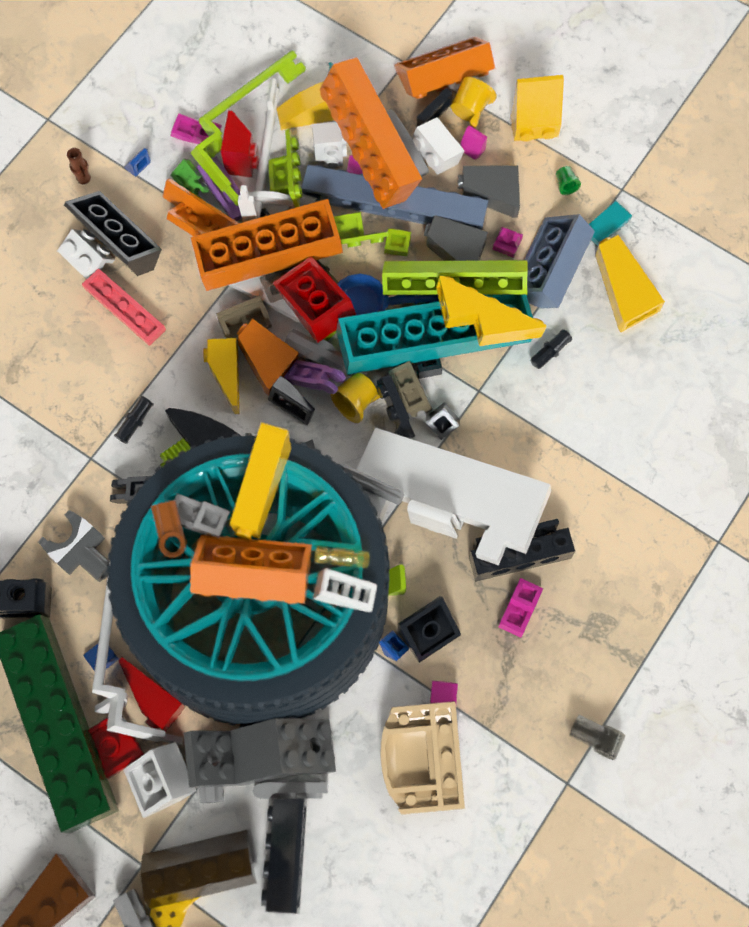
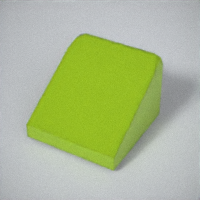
M403 564L389 569L388 596L405 595L406 593L405 566Z

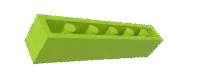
M528 260L385 261L382 270L383 295H437L436 285L439 276L451 277L457 283L466 287H472L483 295L527 294Z

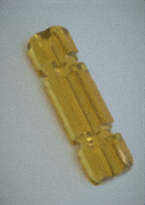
M317 547L314 559L316 563L326 564V562H330L332 565L351 567L353 564H356V567L367 568L370 554L367 551L354 553V550L338 548L328 550V547Z

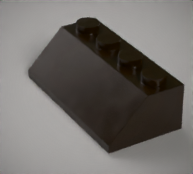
M247 830L142 854L140 876L143 899L150 909L257 884Z

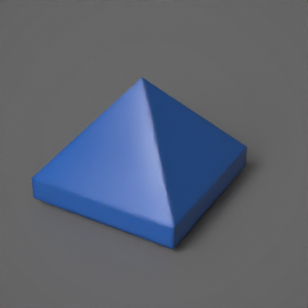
M393 630L379 642L383 654L395 661L409 650V647Z

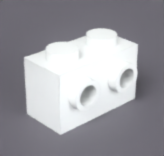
M438 118L416 127L412 136V141L417 150L437 175L458 165L464 153L463 148Z
M337 122L312 124L316 165L329 169L343 166V157H347V142L343 139Z

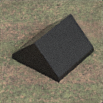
M439 596L399 622L397 628L398 633L419 663L461 636L442 596Z

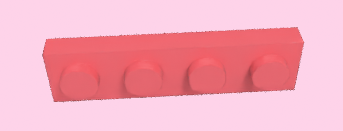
M99 268L82 283L83 288L148 346L166 331L162 323Z

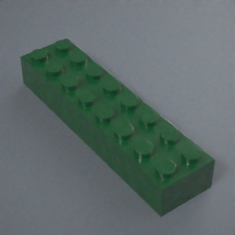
M39 614L1 631L0 660L60 832L72 833L119 812L50 619Z

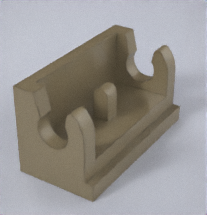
M261 296L216 313L218 323L226 339L236 338L238 341L237 333L244 323L249 324L252 319L266 329L272 327L269 314Z
M410 361L388 371L408 414L412 417H417L419 411L430 412L433 410Z

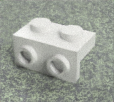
M72 229L57 251L86 279L98 268L101 270L105 263H113L115 261L109 254L110 250L104 245L98 244L91 232L86 229Z

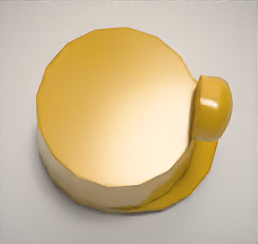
M465 77L453 99L451 109L455 115L465 121H469L470 126L476 128L480 114L488 104H492L497 99V94L487 83L473 77Z
M362 373L354 374L337 387L338 390L335 394H330L332 402L340 413L349 421L357 424L363 420L364 410L372 402L380 398L373 382Z

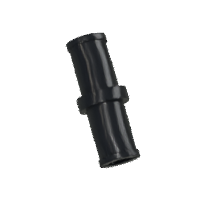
M140 396L131 412H127L124 416L126 419L114 437L128 444L136 429L143 425L142 420L154 403L146 397Z

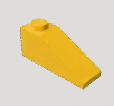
M207 339V348H203L204 363L208 362L210 371L234 414H240L239 348L237 339Z

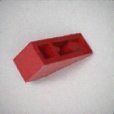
M121 657L119 659L120 666L141 713L147 717L145 723L151 728L158 730L161 728L167 732L185 709V706Z

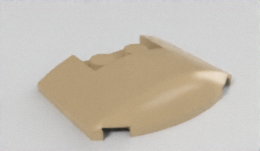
M455 701L392 707L389 712L391 714L383 728L380 753L384 782L390 797L399 807L398 811L403 815L465 809Z

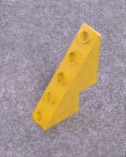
M439 276L436 290L445 328L474 324L479 346L542 337L547 327L542 320L531 318L517 308H510L500 303L496 298L487 297L472 287L459 284L451 277Z

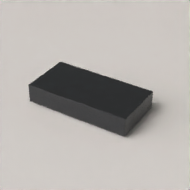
M445 88L417 116L416 127L439 118L451 106L452 91Z

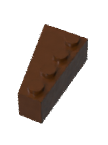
M56 853L1 927H61L94 899L95 895L63 854Z

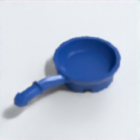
M365 274L349 275L337 284L351 299L356 315L385 311L389 305L439 302L438 295H396L391 297L383 295V285L381 282Z

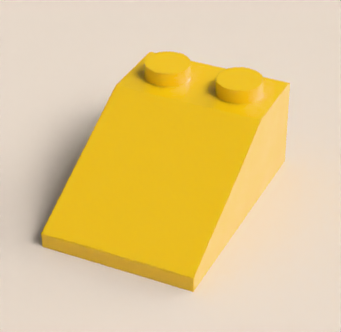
M563 75L517 79L510 117L514 141L527 142L532 139L559 137L562 122Z

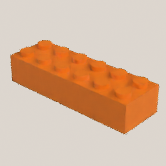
M358 58L333 64L319 89L322 99L327 103L333 120L337 122L343 139L347 141L352 150L353 158L360 165L363 176L369 182L374 197L380 203L382 209L405 202L421 182L422 177Z
M328 199L191 237L198 269L206 291L298 266L311 256L316 261L343 253L340 236Z

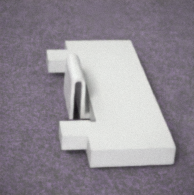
M375 428L356 469L403 491L404 498L402 501L409 503L407 511L412 524L457 539L458 535L454 528L461 530L464 522L485 529L476 551V556L479 559L499 565L506 547L525 554L527 553L551 493V485L379 428ZM363 489V493L369 495L371 503L377 510V518H380L382 522L390 501Z

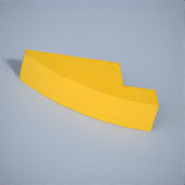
M324 81L299 92L277 108L281 130L334 121L327 103L320 94L319 89Z

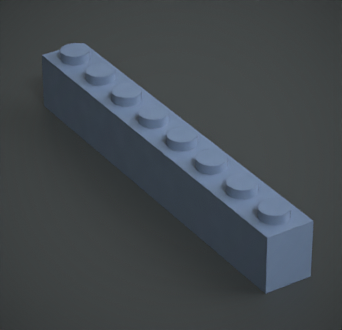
M307 165L301 188L303 194L317 197V202L328 199L330 206L425 225L428 222L432 223L436 215L482 230L488 200L478 196L469 197L460 195L457 192L448 193L438 191L432 187L423 188L417 186L405 202L382 209L363 174L348 173L341 169H327L321 165Z

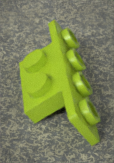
M286 129L287 155L268 160L270 191L289 194L295 208L300 207V198L303 197L299 184L302 181V177L298 168L301 162L297 152L300 146L297 136H293L291 130Z
M361 212L333 216L341 244L347 243L348 248L361 246V241L370 240L371 244L384 242V237L389 236L388 231L364 235Z

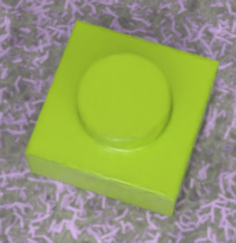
M388 228L389 236L386 238L384 253L407 257L411 232Z

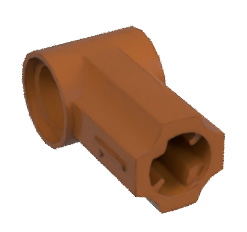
M176 501L151 506L162 553L169 557L182 555L186 550L187 541L184 537ZM172 536L179 538L181 542L180 549L175 553L170 552L166 547V541Z

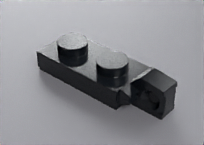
M391 375L378 379L376 381L378 384L376 389L380 398L384 399L388 406L386 412L389 419L396 424L394 433L412 439L415 437V434L408 420L410 418Z

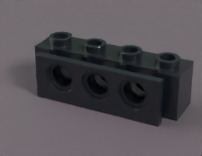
M558 519L538 523L527 553L525 554L506 547L499 565L477 558L476 551L482 537L475 538L474 550L470 552L469 556L475 582L571 559L575 553V547L569 527L556 530L559 525Z
M37 578L29 580H0V619L33 618L39 614L44 617H50L52 587L47 582H44L43 579ZM25 593V596L21 600H18V597L21 594Z

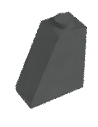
M463 166L462 175H458V189H462V195L481 197L484 200H488L487 208L512 218H518L520 209L518 166Z
M436 215L432 223H427L424 236L427 237L426 246L443 261H480L488 234L486 231Z

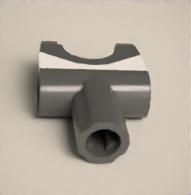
M68 510L64 516L72 525L73 530L70 538L62 543H54L42 537L38 542L53 561L67 574L71 575L80 565L93 578L101 582L108 576L107 566L109 565V560L96 548L105 538L89 522L73 511Z

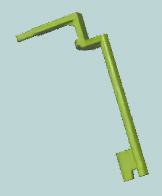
M293 50L199 118V123L209 137L197 145L190 153L222 192L225 191L236 206L239 205L237 193L230 186L231 182L211 159L221 151V135L223 134L212 120L277 72L286 83L292 82L305 72L306 67L302 62L296 65L293 62L297 58Z

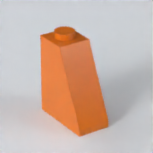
M252 319L249 324L244 323L237 333L238 346L265 394L269 396L273 384L280 376L284 377L295 361L298 360L299 352Z

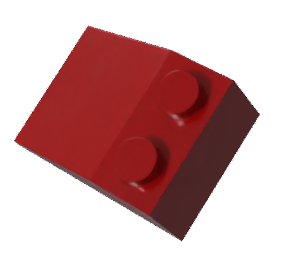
M312 256L273 282L274 287L296 317L318 343L336 331L338 318L356 316L351 299Z

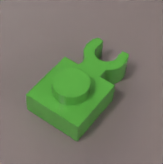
M183 159L172 172L171 177L174 181L196 196L200 197L198 194L199 189L205 193L209 192L208 186L199 182L202 175L189 159Z

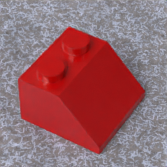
M228 110L221 146L224 168L229 175L252 178L253 171L258 169L259 156L256 155L257 143H253L252 133L233 111Z

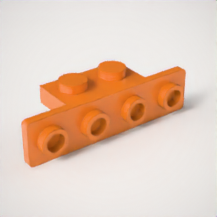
M172 179L166 180L163 198L176 206L168 211L167 220L190 235L197 236L239 224Z

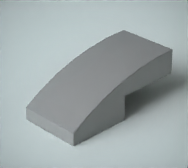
M177 494L175 501L182 527L219 538L230 511L204 501L200 503Z

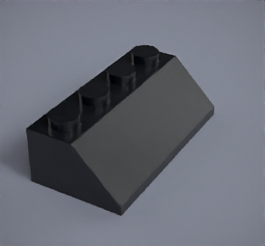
M97 191L64 203V206L136 276L154 270L162 249L103 193Z
M274 799L273 805L268 806L267 821L272 822L271 833L266 834L265 849L270 850L269 861H264L263 878H268L267 889H262L261 906H266L265 912L300 914L307 802L305 799Z

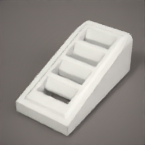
M325 568L318 574L313 599L371 612L377 584ZM328 582H331L330 590L327 591ZM343 584L341 594L339 595L337 594L338 585ZM350 586L354 587L352 599L348 598ZM361 589H365L363 602L359 601Z

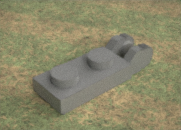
M260 782L253 787L252 791L260 799H269L275 793H280V799L296 798V793H306V798L316 799L322 798V793H328V783Z

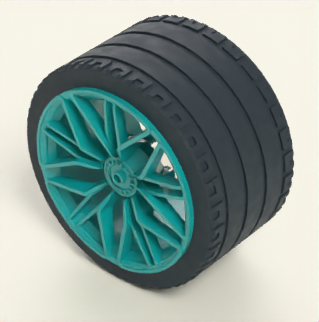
M246 433L245 436L233 434L232 437L228 438L221 436L217 437V440L214 441L206 440L204 441L205 444L197 447L193 445L190 447V450L186 452L183 450L178 453L179 456L165 461L166 464L162 468L159 466L155 469L156 473L144 480L145 484L142 487H138L135 491L136 495L127 502L126 505L128 507L126 511H122L119 525H116L114 529L115 537L111 538L110 544L112 546L107 558L110 561V565L107 566V588L110 590L108 598L111 602V611L114 618L117 619V622H115L132 654L154 679L184 706L186 705L190 710L208 719L211 717L216 722L232 726L240 724L241 727L275 718L302 719L309 715L312 716L316 714V710L320 708L323 710L332 702L337 701L342 692L345 694L358 681L359 674L365 672L366 667L374 657V651L379 646L386 623L389 593V551L386 545V535L381 519L377 518V510L371 503L369 495L363 493L361 484L353 479V475L350 472L346 473L340 463L337 464L332 461V457L329 455L324 456L320 450L309 448L303 442L300 444L295 443L294 439L289 438L291 452L269 510V514H278L277 523L269 535L261 533L259 539L251 537V539L283 542L288 529L300 521L305 526L288 543L312 545V550L335 552L342 566L330 570L377 584L372 611L366 612L339 605L335 608L329 603L313 599L314 593L308 589L306 597L332 613L329 620L299 603L291 604L285 601H260L254 598H230L228 596L216 595L222 603L218 610L176 631L173 616L194 593H191V575H175L178 568L191 567V561L195 553L191 546L203 534L182 527L187 541L185 552L178 557L164 555L160 549V541L151 506L174 501L177 494H180L200 503L204 501L230 511L227 520L231 519L257 437L252 436V433ZM226 523L224 524L220 537L240 538L236 535L233 536ZM313 529L326 541L303 538ZM172 536L166 541V547L170 552L175 553L180 549L181 542L179 538ZM319 572L309 575L308 586L316 584ZM173 583H189L171 603ZM350 586L348 598L351 599L354 589L352 586ZM365 589L360 591L359 601L363 602ZM275 606L282 609L290 654L278 659L274 657L252 621L254 614L266 612ZM290 607L325 625L314 638L299 649L296 646ZM237 613H241L225 662L220 661L218 656L228 620ZM221 620L212 658L194 650L182 641L186 637ZM244 626L247 627L268 660L267 662L256 664L231 663Z

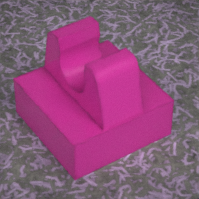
M501 227L492 250L514 258L523 235Z

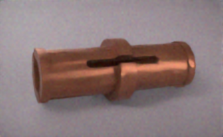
M78 148L69 149L67 151V158L70 161L69 168L71 172L76 176L79 184L85 185L89 183L91 176L88 172V163L82 157V152Z

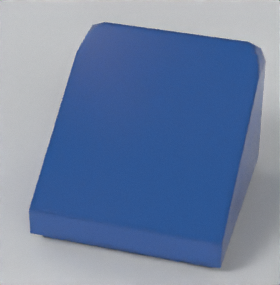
M142 149L124 166L135 177L151 163L147 149Z
M98 644L83 655L94 671ZM110 646L106 669L119 660Z

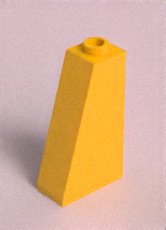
M617 235L613 238L607 237L598 244L595 257L617 327L620 332H623L660 312L665 301L621 237Z
M261 422L230 522L235 535L247 540H251V537L260 538L291 452L288 430Z

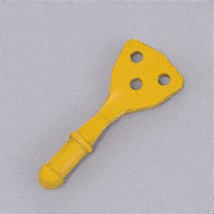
M200 897L152 908L150 914L156 927H167L169 925L181 927L186 911ZM158 911L162 912L161 917L156 916ZM171 912H175L174 918L170 917Z

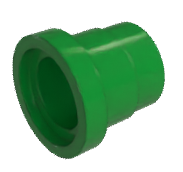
M570 166L561 167L556 171L555 175L559 183L558 189L562 195H570L579 190L581 181L575 176Z

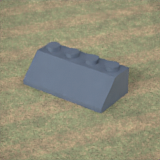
M580 214L544 218L524 259L528 260L526 295L529 304L541 309L559 308L563 301L564 295L595 232Z

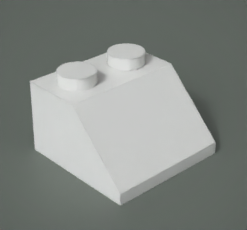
M176 742L151 749L123 769L143 818L178 803L196 792V788H189L187 767Z

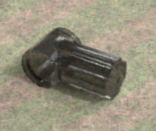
M581 715L577 716L569 734L570 737L594 748L596 753L611 760H616L626 737L624 733L610 726L603 727Z

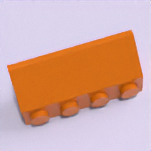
M472 37L396 63L394 67L406 93L415 97V99L427 96V92L433 90L437 92L443 91L445 88H448V85L453 83L461 84L465 77L486 76L489 74V71L495 69L490 42Z
M201 535L191 561V593H198L203 596L220 595L230 598H254L260 601L276 600L291 604L297 602L305 603L312 545L220 536L217 538Z

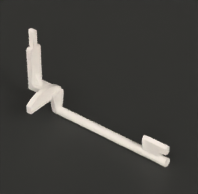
M274 78L270 79L267 98L268 109L255 192H248L247 186L241 185V195L238 196V204L243 222L260 218L262 204L293 206V201L289 195L264 191L279 96V88L276 87L277 82Z
M106 584L92 692L108 698L95 706V712L101 714L109 713L108 731L155 742H176L177 745H182V737L127 722L122 717L123 708L126 707L128 694L125 693V689L104 685L113 618L111 602L108 598L110 590Z

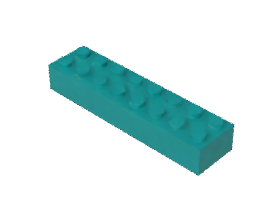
M484 294L487 297L496 298L500 303L510 308H517L523 314L533 318L526 294ZM439 302L338 318L336 329L347 374L399 366L408 361L416 363L532 341V339L479 346L474 324L445 328Z

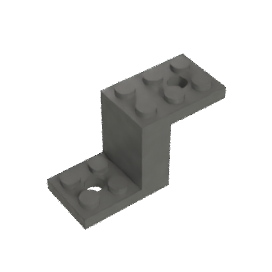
M275 718L231 731L184 732L189 788L247 786L295 774H328L336 772L329 719ZM208 753L212 757V764L208 761Z

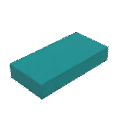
M615 201L589 223L595 231L591 241L598 246L603 239L612 237L628 223L632 215Z

